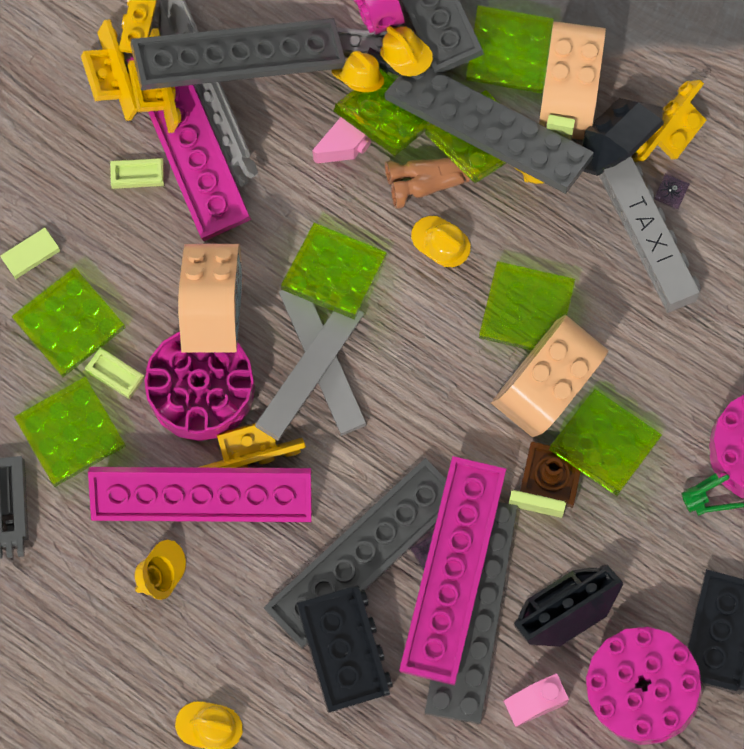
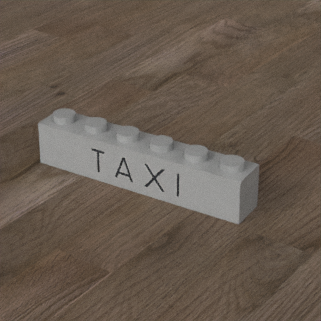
M629 157L614 167L604 169V173L600 174L599 177L666 312L669 313L697 301L699 291L701 290L699 281L696 276H691L688 270L689 263L684 253L679 252L676 246V236L672 230H668L665 224L666 218L661 207H656L653 201V190L649 184L645 185L639 163H634L632 157Z

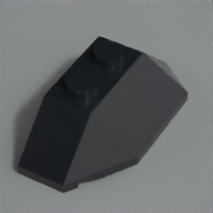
M622 98L614 101L595 120L592 126H589L585 131L582 146L594 152L591 162L583 172L599 176L604 173V169L614 167L631 157L664 125L663 107Z
M602 565L600 568L572 570L528 598L519 613L518 619L515 620L514 626L529 645L560 647L606 618L624 584L608 565Z

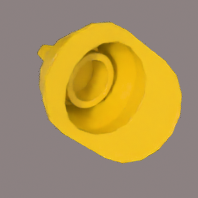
M387 27V33L383 38L382 48L380 49V55L383 60L396 72L404 76H416L425 72L433 61V53L430 48L408 27Z
M360 51L352 52L345 61L343 68L331 70V73L336 78L344 82L351 89L359 92H373L384 85V77L380 73L377 59L370 54L361 53Z
M438 216L421 218L411 230V239L414 246L421 253L444 267L453 268L460 266L467 260L470 254L471 245L468 237L459 227Z
M168 539L160 541L154 546L147 558L137 565L134 572L135 591L137 593H144L158 600L166 599L171 595L186 568L185 554L179 544Z
M196 701L189 703L179 711L175 721V729L182 741L199 748L231 749L239 742L242 735L243 725L237 713L226 706Z

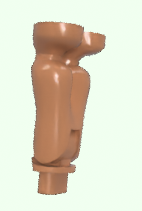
M463 155L459 156V159L458 157H449L436 160H411L404 165H400L392 160L385 162L386 178L388 184L391 185V195L395 209L403 208L409 195L422 198L435 192L458 186L464 182H469L470 178L480 176L476 157L464 158ZM404 178H409V179H411V180H408V181H401V180L404 179Z

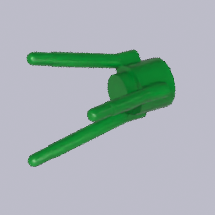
M716 473L681 493L688 512L696 511L698 516L707 512L743 508L744 502L705 507V504L709 502L706 491L730 478L729 475L718 478Z

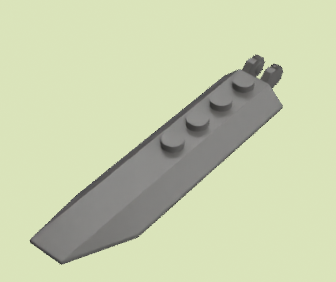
M160 0V36L198 32L185 0ZM213 82L194 85L236 185L243 187L248 183V177L252 179L258 174L257 166L249 158V149L221 83Z

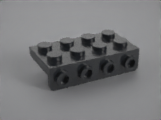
M706 569L687 647L700 670L702 685L739 695L744 692V579Z
M356 585L296 603L327 713L390 695L389 689L393 688L389 672H384L381 661H384L385 657L381 645H376L373 634L377 633L373 617H368L365 606H369L364 589L360 590L359 586Z

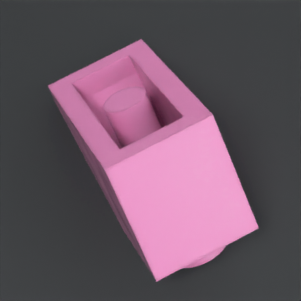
M345 112L312 150L313 161L316 163L355 159L359 153L363 154L371 144L370 129Z
M556 673L526 687L503 702L514 726L517 727L567 705L569 698Z

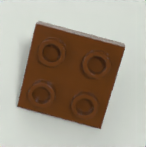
M531 441L520 491L565 501L566 507L573 508L585 453Z

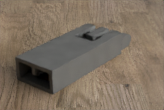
M22 456L0 458V559L3 558L2 548L5 547L7 558H13V547L16 546L18 557H24V540H29L25 460ZM14 515V521H6L7 532H2V516Z

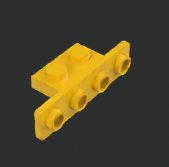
M127 0V14H124L122 19L123 32L119 45L121 52L132 53L131 39L149 37L157 0Z
M110 19L104 20L97 32L103 50L83 51L81 59L94 100L119 99L125 120L131 121L138 110L130 74L127 72L124 63V53L119 49L117 32L113 28Z
M152 29L149 37L160 36L159 29ZM130 60L128 69L138 112L163 110L168 133H174L181 122L180 109L176 108L174 101L176 97L175 87L141 90L134 60Z
M701 80L686 81L679 87L678 95L663 108L664 125L631 156L634 162L645 161L657 145L671 159H678L707 121L690 103L704 85Z
M256 423L217 434L224 460L198 468H248L250 463L258 461L259 464H266L274 461L275 456L285 454L286 457L297 455L306 446L303 438L276 445L274 438L256 428Z

